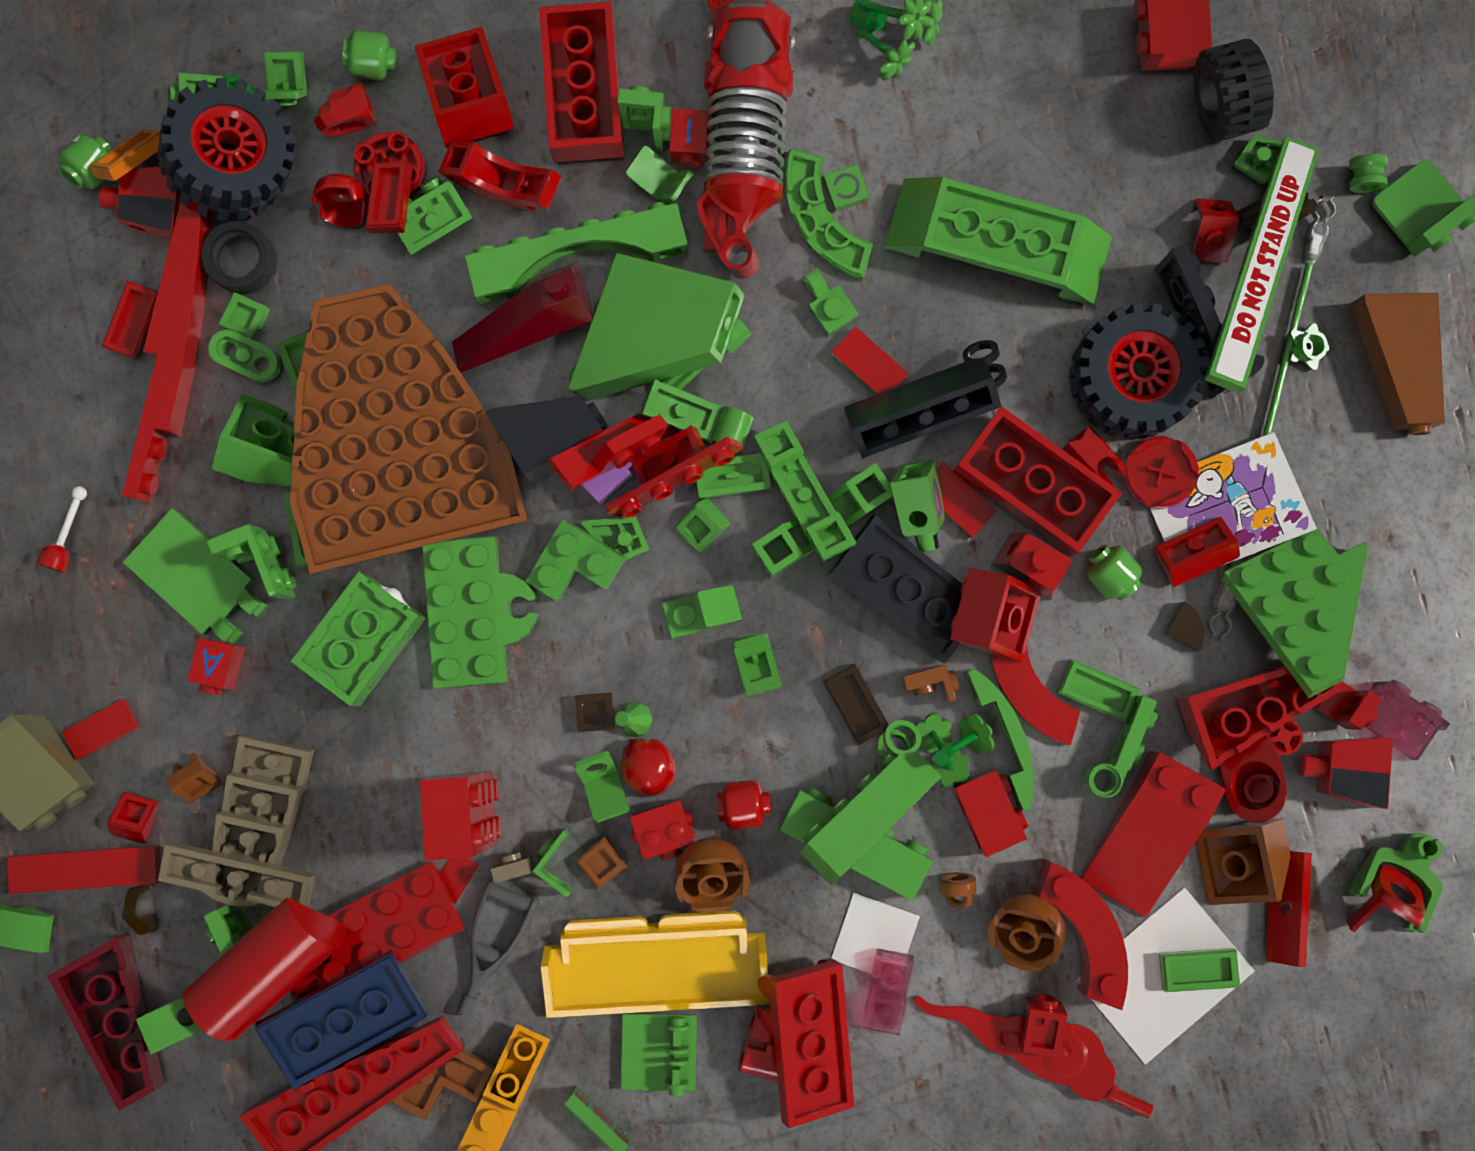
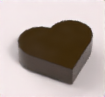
M146 885L132 887L128 890L122 918L139 935L153 933L158 928V916L153 907V896L151 890Z

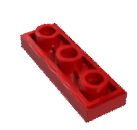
M1290 850L1291 857L1281 900L1269 902L1266 961L1295 967H1306L1312 853Z

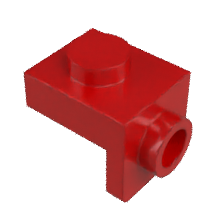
M1341 681L1343 689L1316 706L1318 711L1343 728L1362 730L1363 727L1367 728L1378 716L1379 710L1377 706L1382 698L1370 690L1356 691Z

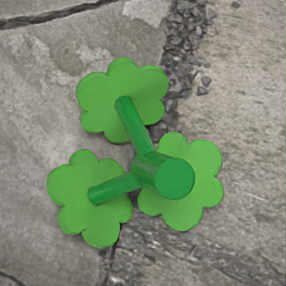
M931 713L925 717L924 722L919 721L915 724L921 734L919 749L925 748L930 753L938 749L932 756V767L942 776L939 781L947 788L952 787L955 782L959 784L965 783L970 777V772L967 768L970 765V759L967 755H961V748L971 746L972 751L976 754H980L983 751L990 752L994 748V741L991 738V727L984 723L982 718L975 713L960 721L962 729L960 740L952 745L949 744L952 740V735L949 732L952 725L949 720H942L939 714Z

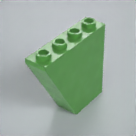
M617 253L613 264L607 269L606 284L601 297L595 303L594 320H592L589 331L583 336L581 343L582 351L577 365L570 372L568 389L577 396H582L584 400L589 401L649 384L654 379L660 381L720 364L745 294L731 281Z

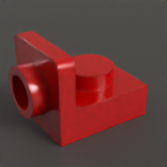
M1037 994L1036 998L1025 996L1024 1006L1027 1012L1020 1046L1022 1052L1060 1058L1068 1016L1063 1004L1056 997L1047 994Z

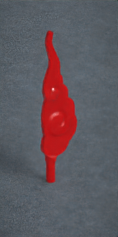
M919 995L913 998L914 1003L924 1012L964 1024L990 1050L1001 1055L1012 1056L1035 1075L1054 1083L1069 1086L1071 1090L1086 1100L1094 1102L1104 1100L1111 1104L1115 1103L1146 1119L1152 1114V1104L1121 1090L1119 1086L1114 1084L1116 1076L1114 1065L1105 1054L1100 1039L1093 1031L1083 1025L1066 1023L1060 1058L1023 1053L1020 1047L1025 1016L1013 1015L1004 1017L998 1014H986L969 1006L933 1005Z

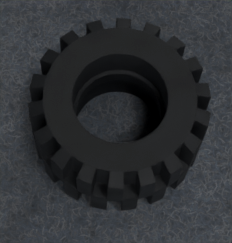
M1245 38L1202 50L1195 63L1194 93L1200 117L1210 135L1216 138L1217 141H1223L1264 130L1268 127L1273 114L1274 90L1268 63L1259 46L1252 39Z

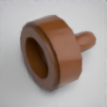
M955 872L944 874L939 878V892L945 896L946 902L951 907L957 910H966L972 904V895L977 892L976 878L969 873ZM955 897H963V901H959Z

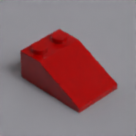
M483 27L414 46L445 148H448L451 139L473 141L514 129L506 96Z

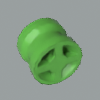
M1365 154L1350 159L1349 169L1353 172V179L1349 182L1350 191L1354 193H1374L1388 187V179L1384 176V169L1388 165L1387 156L1382 154Z

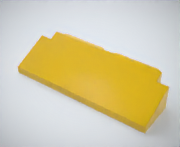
M737 911L667 914L662 916L658 923H648L641 916L570 920L565 924V928H562L561 945L544 946L541 973L546 1018L769 1005V1000L763 996L757 985L759 977L768 975L765 933L747 934L746 917L742 918L741 914Z

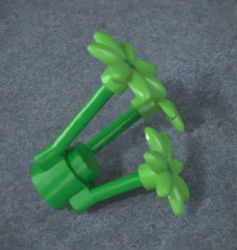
M856 0L850 12V23L858 27L856 33L858 37L867 40L884 54V59L887 63L879 70L881 73H885L883 81H888L893 75L900 76L902 64L905 65L912 61V57L909 54L913 51L915 43L911 42L907 45L906 40L913 34L916 40H920L923 28H926L923 42H927V46L933 44L935 36L940 31L938 22L943 17L942 0H937L936 3L930 0L924 2L923 0H914V2L904 0V9L884 6L871 0ZM887 16L898 18L899 24L906 25L903 34L904 40L900 43L897 50L893 47L888 48L872 34L874 31L882 30L887 21Z

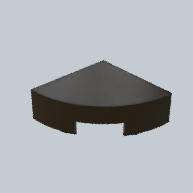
M1185 601L1181 602L1165 635L1195 651H1200L1204 641V627L1199 614L1191 605Z

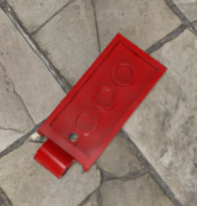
M431 861L328 915V917L345 924L347 931L346 940L331 954L330 962L325 964L323 961L293 988L290 994L293 1000L296 1001L389 950L393 951L401 964L465 930L466 927L436 863Z

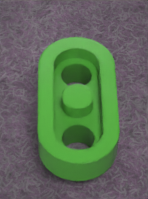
M221 330L214 334L209 342V354L216 363L255 382H270L280 372L281 360L275 351L233 330ZM231 345H235V353L231 356H227V348ZM262 360H268V367L263 371H259V363Z

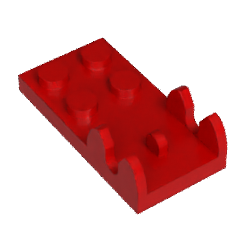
M825 958L819 960L817 965L779 976L769 974L759 977L757 985L771 1005V1008L761 1012L760 1016L765 1028L774 1036L782 1123L786 1127L792 1128L855 1107L842 964L832 958Z

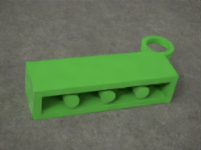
M897 720L892 722L879 737L876 751L882 761L880 765L884 770L876 777L869 773L854 788L859 794L851 802L844 797L829 812L833 819L825 827L818 822L803 837L807 844L800 854L831 886L942 777L917 752L921 745V734L919 729L909 721ZM895 728H905L909 730L914 737V745L912 743L911 738L905 732L897 730ZM891 737L901 739L905 743L906 750L896 748L891 741ZM883 743H884L886 749L890 752L889 755H887V754L885 753L884 748H883Z

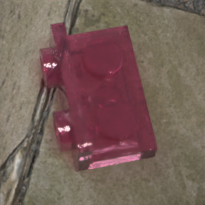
M1396 680L1374 682L1370 688V691L1381 697L1382 700L1377 706L1379 710L1378 716L1366 729L1378 737L1393 738V747L1411 760H1419L1437 731L1447 730L1450 725L1448 721L1441 717L1443 712L1439 708L1426 701L1420 703L1410 696L1412 691L1407 686Z

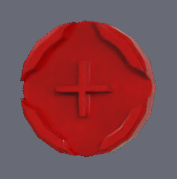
M1155 436L1143 440L1133 448L1125 462L1126 473L1124 480L1127 490L1136 501L1149 508L1166 509L1179 505L1191 495L1197 484L1199 466L1195 454L1185 443L1168 438L1167 436Z

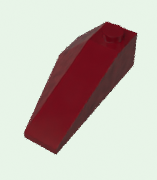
M577 262L542 275L454 339L452 346L459 371L461 373L594 320Z

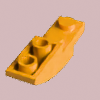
M516 1023L457 1151L500 1150L550 1039Z

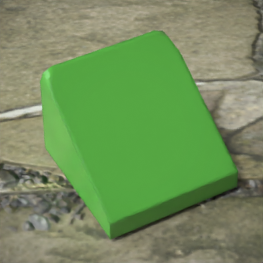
M703 499L674 528L700 553L730 525V522L709 499Z

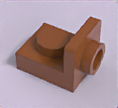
M940 665L900 676L903 690H913L915 696L935 691V683L938 682L940 683L945 702L956 701L955 692L960 691L954 670L948 671L947 665Z

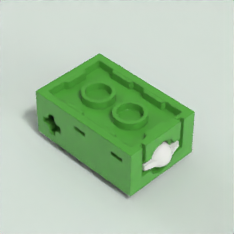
M358 572L290 662L349 706H361L426 620V617L408 605L397 589L387 588L370 575Z

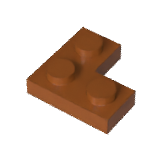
M463 1049L462 1052L394 1098L392 1103L424 1120L428 1118L443 1087L477 1103L496 1066Z

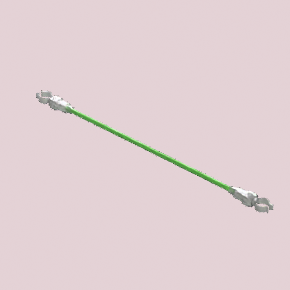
M1324 194L1319 196L1320 200L1317 203L1325 198ZM1334 197L1327 201L1331 211L1329 218L1321 222L1318 221L1320 216L1316 211L1311 214L1314 221L1309 224L1305 234L1307 241L1304 250L1305 269L1289 333L1292 330H1297L1312 268L1321 254L1323 243L1328 239L1330 230L1327 220L1332 218L1336 212L1335 204L1332 202ZM1289 333L1263 436L1270 434L1272 431L1293 347ZM1239 559L1231 562L1227 571L1238 566ZM1221 581L1220 589L1215 594L1213 600V609L1216 610V615H1212L1207 621V629L1211 633L1208 638H1213L1215 632L1211 627L1212 620L1220 615L1221 612H1224L1223 618L1227 622V629L1218 636L1219 641H1223L1222 636L1227 635L1232 628L1228 614L1234 611L1237 603L1236 598L1223 581Z

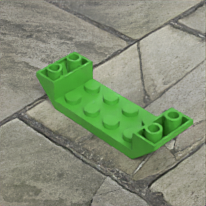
M946 177L906 178L902 184L884 248L919 258L921 251L924 250L1060 288L1057 297L1093 306L1112 236L1083 215Z

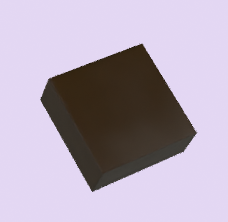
M612 692L575 695L578 732L616 729Z

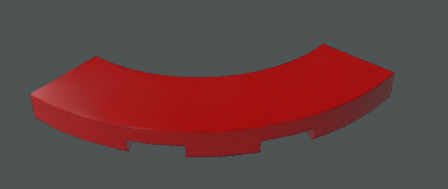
M1027 647L1023 662L989 653L996 681L1010 705L1034 729L1055 741L1071 746L1081 710L1063 703L1045 688L1031 665Z

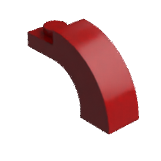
M453 139L450 141L438 173L470 191L504 205L534 212L535 207L549 209L562 177L553 169L517 164L487 151L475 142Z

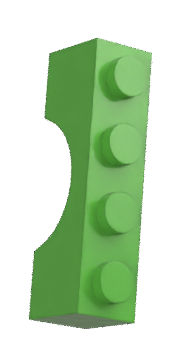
M874 463L844 483L839 489L828 496L836 512L839 511L848 528L894 498L891 484L877 463ZM795 518L780 525L752 544V550L771 578H774L815 551Z

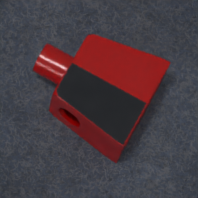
M159 166L133 168L120 177L119 188L102 187L99 194V202L103 209L116 210V220L126 228L171 240L180 205L181 190L178 189L171 193L166 185L167 175H161Z
M1020 532L1008 535L991 565L1041 591V595L1052 600L1070 570L1072 559L1027 532Z
M1367 737L1321 741L1319 744V755L1301 754L1298 763L1300 776L1317 777L1316 789L1318 793L1368 807L1388 809L1393 738Z

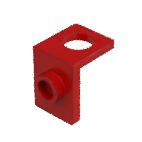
M1196 198L1195 206L1201 218L1192 252L1195 253L1199 261L1227 264L1239 216L1231 201ZM1210 207L1219 208V209H1222V210H1224V211H1215V210H1212V209H1209V208H1210Z

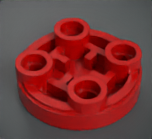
M395 131L376 134L368 138L364 143L357 145L354 149L353 175L356 181L360 182L366 190L368 198L370 196L374 163L409 162L413 168L409 198L411 199L420 191V186L424 183L426 177L425 159L418 146L403 132Z

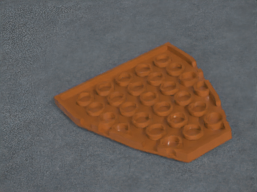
M390 284L315 300L313 302L311 320L304 345L305 349L296 384L294 449L290 506L309 573L333 569L527 521L510 451L447 350Z

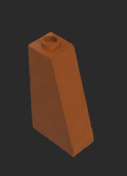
M1438 293L1364 294L1352 302V311L1393 429L1408 430V435L1430 434L1432 428L1445 423Z

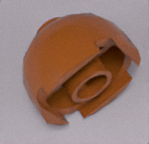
M720 838L700 839L688 845L678 857L674 869V884L678 899L681 902L683 899L685 902L690 903L691 909L697 912L715 913L733 907V900L737 899L740 895L743 899L747 895L750 886L748 869L743 854L732 843Z
M1022 893L1007 898L996 909L991 918L987 934L992 949L994 950L997 947L1004 954L1002 960L1008 965L1025 971L1044 970L1045 965L1052 962L1054 964L1058 961L1065 942L1066 929L1064 919L1057 907L1047 900L1039 898L1036 894Z

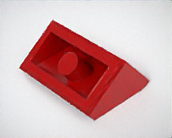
M1221 516L1154 547V551L1174 587L1240 557L1239 542Z

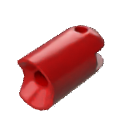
M1090 425L1063 447L1069 455L1112 486L1114 485L1111 479L1103 471L1106 466L1117 476L1125 477L1126 469L1123 461Z

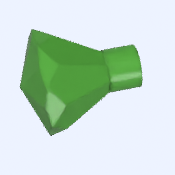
M636 701L625 705L615 715V722L625 734L635 738L648 732L652 723V716L649 707Z

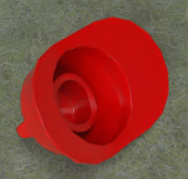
M1266 737L1260 738L1252 743V746L1223 761L1221 772L1227 799L1231 809L1239 818L1251 823H1263L1273 819L1283 810L1287 800L1286 779L1279 753L1275 745Z

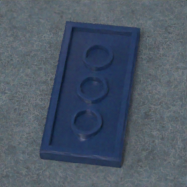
M389 950L257 1021L254 1029L292 1089H295L428 1017L429 1011L393 951Z

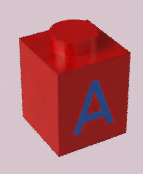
M198 638L187 681L200 684L198 691L221 695L222 689L235 690L245 647Z

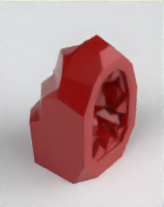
M363 83L353 84L331 93L328 101L321 105L314 118L320 133L327 137L344 136L365 130L376 122L372 104Z

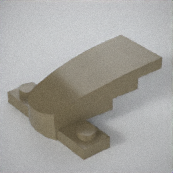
M247 734L238 736L233 769L226 777L222 810L216 814L212 850L172 841L168 842L164 846L158 881L204 891V894L228 906L247 907L262 904L276 907L288 897L309 907L316 874L281 865L300 811L314 749Z

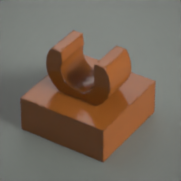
M195 753L190 754L192 762L182 767L178 763L174 764L173 774L166 778L170 790L190 804L222 784L218 773L206 765L205 761Z

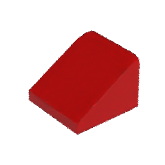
M123 791L107 821L110 833L116 837L145 844L152 828L159 804L158 801Z

